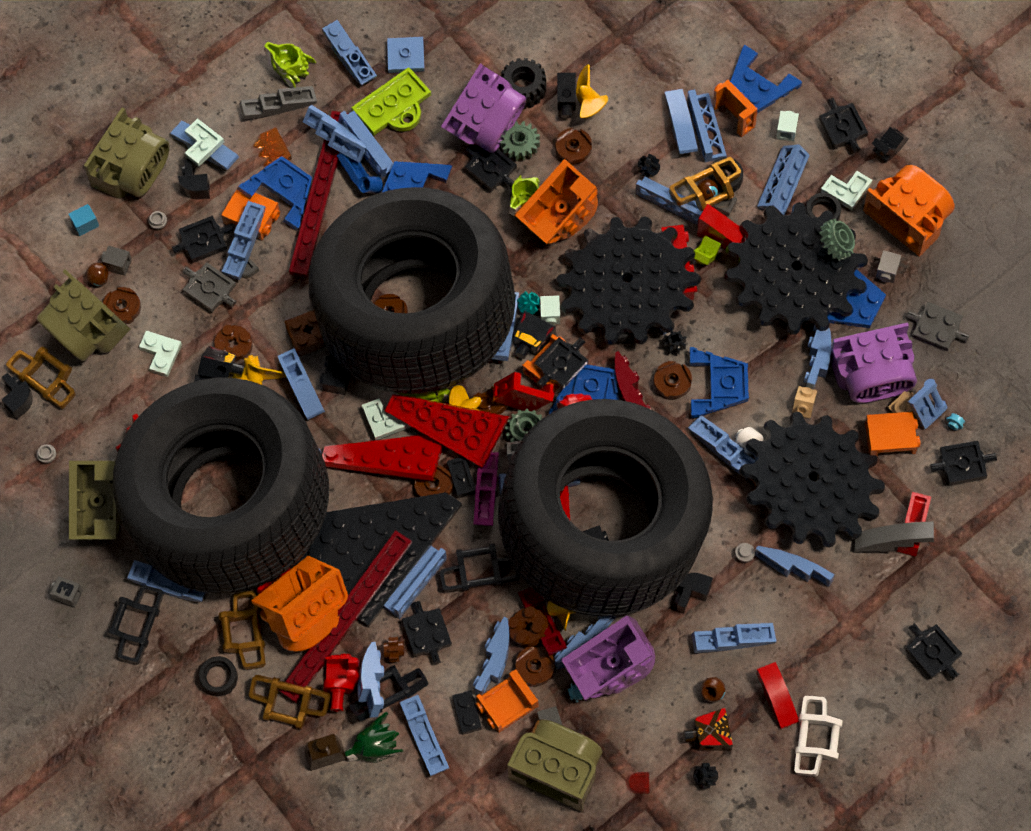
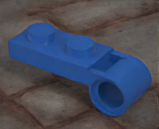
M339 152L337 157L341 165L362 193H379L382 190L383 182L380 177L369 176L361 163Z

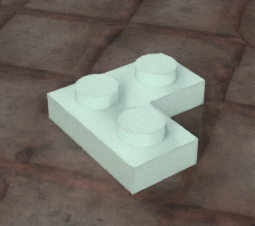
M198 118L185 130L186 135L196 142L185 152V155L197 166H200L224 143V139Z
M856 171L846 184L831 175L822 186L821 192L830 193L839 200L840 204L853 210L872 184V179Z
M146 331L139 348L142 351L155 354L149 368L150 372L168 377L182 343L181 341Z
M380 398L362 405L375 440L411 427L393 415L386 414Z

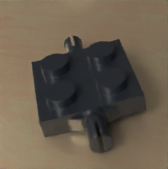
M834 98L828 99L827 103L831 110L819 115V120L834 149L850 144L853 153L860 151L856 141L868 136V131L854 104L837 106Z
M472 145L466 148V152L473 156L471 161L465 165V170L491 192L503 182L512 189L514 181L509 176L517 169L516 163L498 148L494 153H489L484 149L477 151Z
M210 216L178 229L182 237V243L172 246L174 254L185 250L192 262H196L226 250L227 246L223 234L234 230L231 223L220 227L214 217Z
M559 337L534 363V367L544 375L537 382V385L543 388L550 380L564 389L588 363V359L579 352L585 341L579 337L572 345Z
M978 441L940 447L941 463L930 464L931 472L943 470L946 474L948 485L987 479L988 476L985 468L986 462L997 461L996 453L984 455Z
M417 601V603L413 602L412 605L416 614L402 619L413 657L423 654L430 655L433 665L439 664L441 661L438 652L443 648L452 646L440 608L423 611L420 601Z
M915 623L911 625L908 629L911 630L916 638L905 650L930 679L945 671L953 680L957 678L959 674L952 665L962 656L961 651L937 624L923 632Z

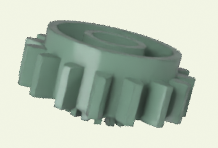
M516 121L515 126L509 128L507 132L504 131L505 135L500 137L502 139L500 147L503 148V153H508V158L513 157L515 160H525L527 157L532 158V154L537 153V147H540V134H537V128L532 129L531 123L525 126V121L521 125Z
M836 219L823 223V226L820 227L822 230L820 235L823 238L820 240L824 242L825 245L823 247L828 249V254H832L833 259L837 258L838 261L850 257L855 246V239L851 229L844 222L836 221Z
M528 409L522 412L518 410L516 415L512 413L511 420L508 419V426L505 427L507 440L511 439L510 442L521 441L525 434H528V431H523V429H531L534 425H537V422L542 419V415H537L535 410L531 412Z

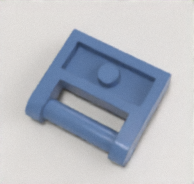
M934 379L926 380L924 387L908 401L919 425L924 429L929 427L947 409L946 402L941 399L937 391V384ZM929 394H931L935 402V408L928 396Z

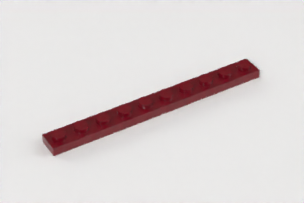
M332 111L330 117L339 122L341 112ZM325 139L289 268V275L308 278L311 260L319 237L339 161L337 157L339 151L328 146L329 141Z
M395 530L352 589L346 603L338 609L339 622L337 627H333L328 636L307 651L285 681L286 683L302 687L310 685L326 663L325 657L331 656L411 546L412 541ZM279 690L295 703L302 696L301 694Z

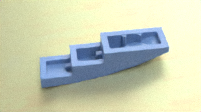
M683 89L666 91L665 100L679 154L698 151Z
M310 105L303 123L314 128L316 135L329 141L328 146L360 163L366 146L342 124Z
M181 121L170 134L174 139L185 143L189 149L196 142L185 133L190 124ZM222 144L207 161L228 170L239 156Z
M251 201L247 202L234 231L235 237L228 250L229 256L222 269L224 275L238 280L241 279L266 209L265 206Z
M702 415L688 427L695 437L738 474H740L739 468L742 465L755 463L752 457L744 453V448L729 438V434Z
M757 546L755 550L756 557L786 577L792 571L807 582L812 576L828 587L833 582L835 574L798 555L763 546Z
M773 623L736 624L734 627L715 628L713 631H694L691 634L694 653L735 650L776 643Z

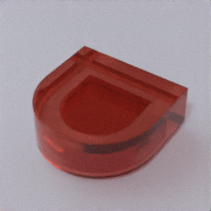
M637 772L631 775L629 787L634 793L649 794V772Z

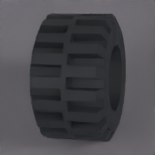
M518 58L516 62L512 60L509 62V65H505L504 70L501 72V77L507 80L514 90L526 97L524 108H527V106L531 108L534 106V103H540V99H543L546 93L544 68L541 69V65L539 63L536 64L533 59L528 61V58H524V60ZM522 79L532 82L527 87H519L514 83Z

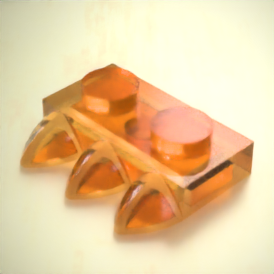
M276 127L259 134L260 138L253 145L255 148H263L258 156L268 158L264 163V167L281 156L288 161L292 159Z

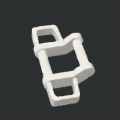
M804 696L802 711L799 717L801 725L798 747L795 748L794 771L797 775L816 777L819 774L822 758L831 761L838 760L839 731L842 728L843 721L827 716V700L824 697ZM808 703H822V715L806 714ZM809 724H822L832 727L829 750L806 747ZM801 756L817 757L815 768L813 770H800Z

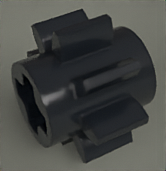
M650 153L647 157L642 156L637 164L638 172L647 178L650 175L655 176L660 170V164L658 163L660 160Z
M672 331L669 336H664V348L669 349V354L673 352L679 355L681 348L686 349L685 342L687 337H682L681 331Z
M702 763L701 766H696L693 779L696 785H701L702 789H710V786L716 785L718 772L715 766L710 767V763Z

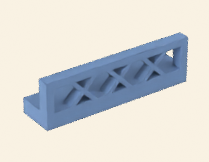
M695 89L689 90L687 101L704 161L710 162L726 157L709 93L697 95ZM706 100V107L704 109L701 108L698 101ZM704 114L711 117L712 120L709 124L704 123ZM708 130L716 133L713 140L709 139ZM712 146L719 148L721 153L713 155Z
M345 111L341 112L339 123L366 146L363 156L377 175L382 179L390 174L394 163L355 111L349 114Z
M800 144L782 147L757 205L760 210H764L768 206H774L781 215H785L810 156ZM772 196L770 202L766 203V201Z
M644 177L642 181L638 180L636 183V195L698 225L699 217L703 211L698 209L695 201L679 206L670 195L669 188L647 177ZM677 193L680 198H684V197H685V196H683V195Z
M430 546L384 604V608L400 619L447 560L446 551L443 548L438 551Z

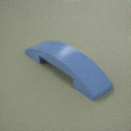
M134 560L127 579L139 585L161 589L163 594L184 600L202 602L205 592L195 591V589L191 590L185 588L184 585L180 586L174 583L173 580L170 581L155 570L153 566Z
M419 695L401 701V708L430 776L449 769Z

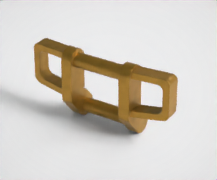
M728 157L711 164L709 168L693 176H686L669 187V193L677 205L681 206L695 200L698 209L703 211L707 204L713 206L725 199L729 200L734 197L730 182L740 177L741 169L733 158ZM730 165L735 173L726 177L721 167ZM713 174L722 186L723 192L705 201L702 192L695 182ZM685 185L691 195L680 198L675 190Z
M44 346L38 349L34 358L18 350L6 363L7 368L19 377L22 382L26 381L43 394L42 396L46 400L51 401L61 409H64L76 395L74 389L66 383L72 367L68 364L64 365L48 353V349ZM23 357L30 361V364L20 373L13 365L19 358ZM44 359L60 370L58 377L48 388L31 377L42 365ZM64 386L70 393L62 402H59L53 396Z
M254 590L239 592L233 595L234 612L223 611L218 613L219 620L222 622L223 651L239 653L243 668L246 670L266 665L265 641L262 640L259 618L260 609L254 605V609L238 611V600L246 597H253L254 599L257 596ZM252 619L255 641L239 644L232 643L230 622ZM260 650V662L249 664L245 662L243 652Z
M255 675L252 678L249 692L250 698L267 704L263 714L264 720L269 721L272 719L296 725L295 727L299 729L303 728L307 714L325 716L331 697L330 693L314 689L310 686L302 687L282 682L279 678ZM257 681L271 683L268 698L255 693ZM278 689L303 695L298 718L273 712ZM311 694L324 697L323 710L309 709Z

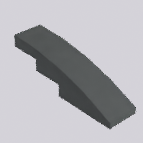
M313 86L278 89L277 93L261 94L258 99L240 100L239 105L243 119H251L297 110L317 103Z
M934 521L894 524L862 531V535L855 539V552L894 551V547H914V542H934Z

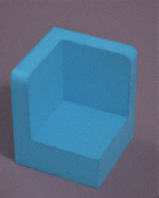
M88 204L69 213L70 220L79 236L99 227L97 218Z

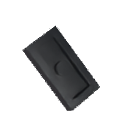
M459 457L448 460L447 466L457 498L475 494L476 488L467 459Z
M472 690L452 695L462 735L482 730Z

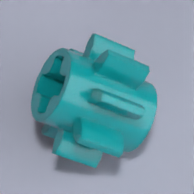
M525 291L517 299V302H519L518 308L522 313L526 311L533 315L541 307L539 304L540 298L534 292L528 294Z

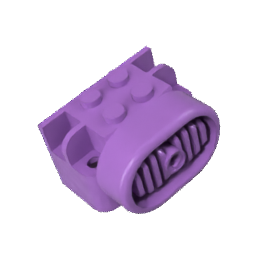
M480 63L441 127L472 146L478 145L487 152L494 153L500 147L501 135H505L504 131L507 132L509 128L513 127L526 104V97L514 90L507 80Z
M908 323L833 339L830 362L838 386L841 389L848 390L850 399L853 402L869 403L899 396L904 391L908 392L916 385L917 378L913 368V344L907 335Z
M626 615L561 660L583 698L587 700L590 697L598 698L603 694L619 693L645 678L653 669L655 651L636 619Z

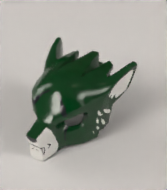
M387 712L358 734L354 746L345 751L348 761L364 760L370 763H378L404 751L403 749H393L397 744L396 740H393L399 733L395 730H387L390 724H383L388 716Z

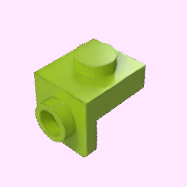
M705 236L700 246L694 250L696 262L702 265H709L715 260L721 243Z

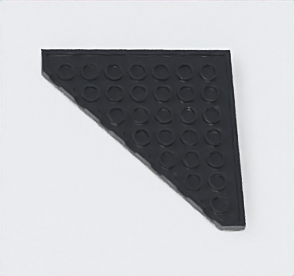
M445 492L326 512L323 525L315 541L294 566L307 556H310L340 569L347 594L349 595L395 530L412 541L411 546L357 619L369 628L383 610L384 604L429 547L432 546L461 508L462 503Z

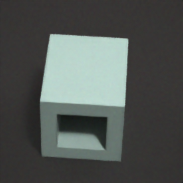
M780 111L776 139L794 142L798 113Z
M540 296L541 319L554 326L560 324L559 296Z

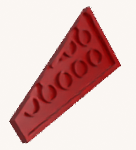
M397 393L392 394L385 409L387 413L482 468L485 467L510 417Z

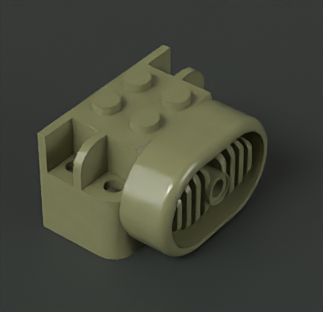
M121 108L84 164L91 187L115 198H123L128 193L136 197L143 196L151 188L165 166L170 151V144L167 139L154 134L150 127L142 124L140 118L135 117L131 119L127 117L125 108Z
M64 269L63 273L69 278L61 287L55 284L54 288L57 291L50 298V303L37 316V321L68 351L84 362L96 349L102 353L111 351L131 329L79 280Z
M69 461V540L117 539L122 521L118 515L113 494L115 461Z
M541 719L536 722L531 733H526L520 738L507 765L508 779L582 812L584 802L595 781L596 766L602 755V748L592 739L556 722Z

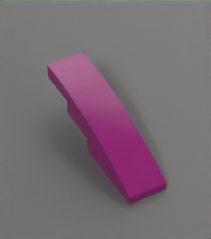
M499 452L491 453L485 467L482 468L478 465L473 525L493 526Z

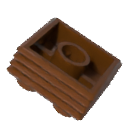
M314 310L285 320L287 332L299 357L326 347Z

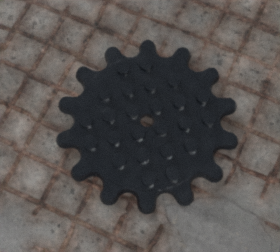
M800 202L793 205L790 215H781L774 206H768L763 212L765 217L763 224H755L750 220H745L740 224V230L745 234L746 240L743 243L732 242L726 246V253L737 259L738 266L728 269L724 274V278L727 282H736L742 285L743 292L736 297V304L739 307L744 308L749 305L759 307L758 323L761 326H768L774 319L779 318L785 321L787 332L791 335H796L800 332L801 324L805 321L812 322L819 331H826L830 325L828 315L831 312H838L845 317L852 315L853 307L847 301V296L850 293L862 294L866 292V283L858 279L854 272L858 268L865 267L868 263V258L865 254L852 253L850 257L838 261L837 258L833 259L832 254H828V249L823 247L825 244L820 240L823 238L820 235L822 231L820 227L823 226V223L834 219L831 211H824L820 217L811 218L806 214L805 205ZM851 229L854 239H856V233ZM801 264L802 269L796 271L791 265Z
M646 216L641 217L638 224L632 228L625 227L619 217H613L609 222L610 229L608 232L598 234L593 229H586L583 232L586 247L582 250L567 249L563 255L564 260L570 263L573 269L569 273L558 275L556 278V285L558 287L567 288L571 291V296L562 302L561 310L564 313L578 311L583 315L582 320L578 324V330L583 334L589 333L596 327L602 328L605 331L604 341L608 345L615 344L623 333L631 334L636 344H644L648 339L647 331L651 327H658L666 333L672 332L675 328V324L671 319L672 312L676 310L689 312L694 307L693 301L685 296L684 291L686 288L697 286L701 282V276L698 273L689 272L685 269L686 263L694 259L695 251L691 247L682 249L674 247L673 243L678 237V232L673 227H668L661 233H654L651 230L652 221ZM627 275L633 278V280L628 283L624 282L623 279Z
M794 412L790 415V426L786 428L781 427L774 420L766 421L763 429L767 433L768 439L766 441H759L752 438L745 444L746 449L755 456V463L744 464L739 468V473L742 477L751 479L756 484L755 490L747 494L746 501L753 506L765 505L769 510V514L765 519V525L770 529H776L781 524L790 526L792 529V540L796 544H803L807 536L812 533L817 534L822 544L828 548L835 545V534L838 531H845L851 538H859L862 535V528L858 523V518L864 516L869 519H877L879 517V508L870 501L869 497L872 494L883 493L885 484L882 480L873 478L868 471L877 464V456L870 455V453L864 454L856 449L855 444L859 440L858 432L850 430L845 434L836 433L832 428V418L828 415L820 417L817 425L808 424L800 412ZM809 475L817 476L818 481H811Z

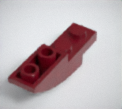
M619 351L615 352V374L620 399L651 409L649 404L645 405L642 400L643 396L638 389L640 379L637 372L631 370L629 367L630 363L625 355L622 356Z

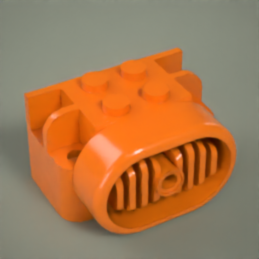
M564 159L515 216L546 244H554L558 240L574 236L591 220L598 206L597 187Z
M906 165L893 178L880 180L874 190L871 188L867 190L863 211L920 257L940 236L943 221L954 211L955 204L949 192L917 166Z
M307 556L252 599L251 602L263 609L260 612L262 620L269 623L272 632L276 633L280 645L288 651L298 652L312 648L328 636L333 627H337L339 622L338 609L346 603L348 594L340 569Z

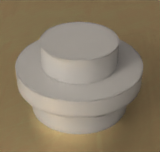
M160 211L153 212L148 219L149 225L154 229L165 227L167 224L166 215Z
M42 445L37 451V457L42 463H50L56 458V450L51 445Z
M742 543L737 546L735 555L739 561L749 562L754 558L755 550L752 545Z

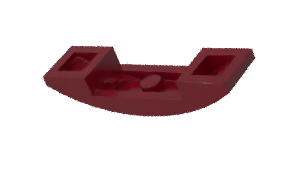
M531 587L518 592L524 608L532 606L540 610L548 620V629L546 628L544 632L545 637L541 638V644L547 654L550 656L566 649L567 646L549 615L542 596Z

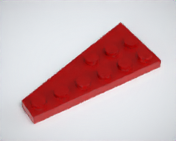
M416 435L325 446L322 457L326 467L433 481L444 445L427 435Z

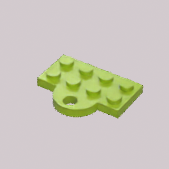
M408 67L352 106L351 109L355 111L373 135H376L387 126L396 131H408L418 125L421 119L419 104L431 96V91ZM406 117L413 118V121L410 123H406L403 120Z

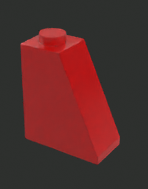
M706 205L699 217L697 236L701 238L707 236L721 243L720 247L725 249L729 243L745 242L746 236L740 230L739 225L711 205Z

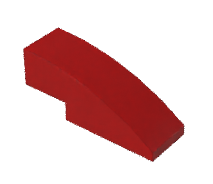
M912 492L904 523L925 522L931 496ZM914 542V547H898L897 552L916 557L920 542Z
M776 662L757 669V677L764 689V695L780 729L798 723L799 719Z

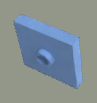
M423 37L387 38L388 73L402 72L408 67L413 72L425 71Z

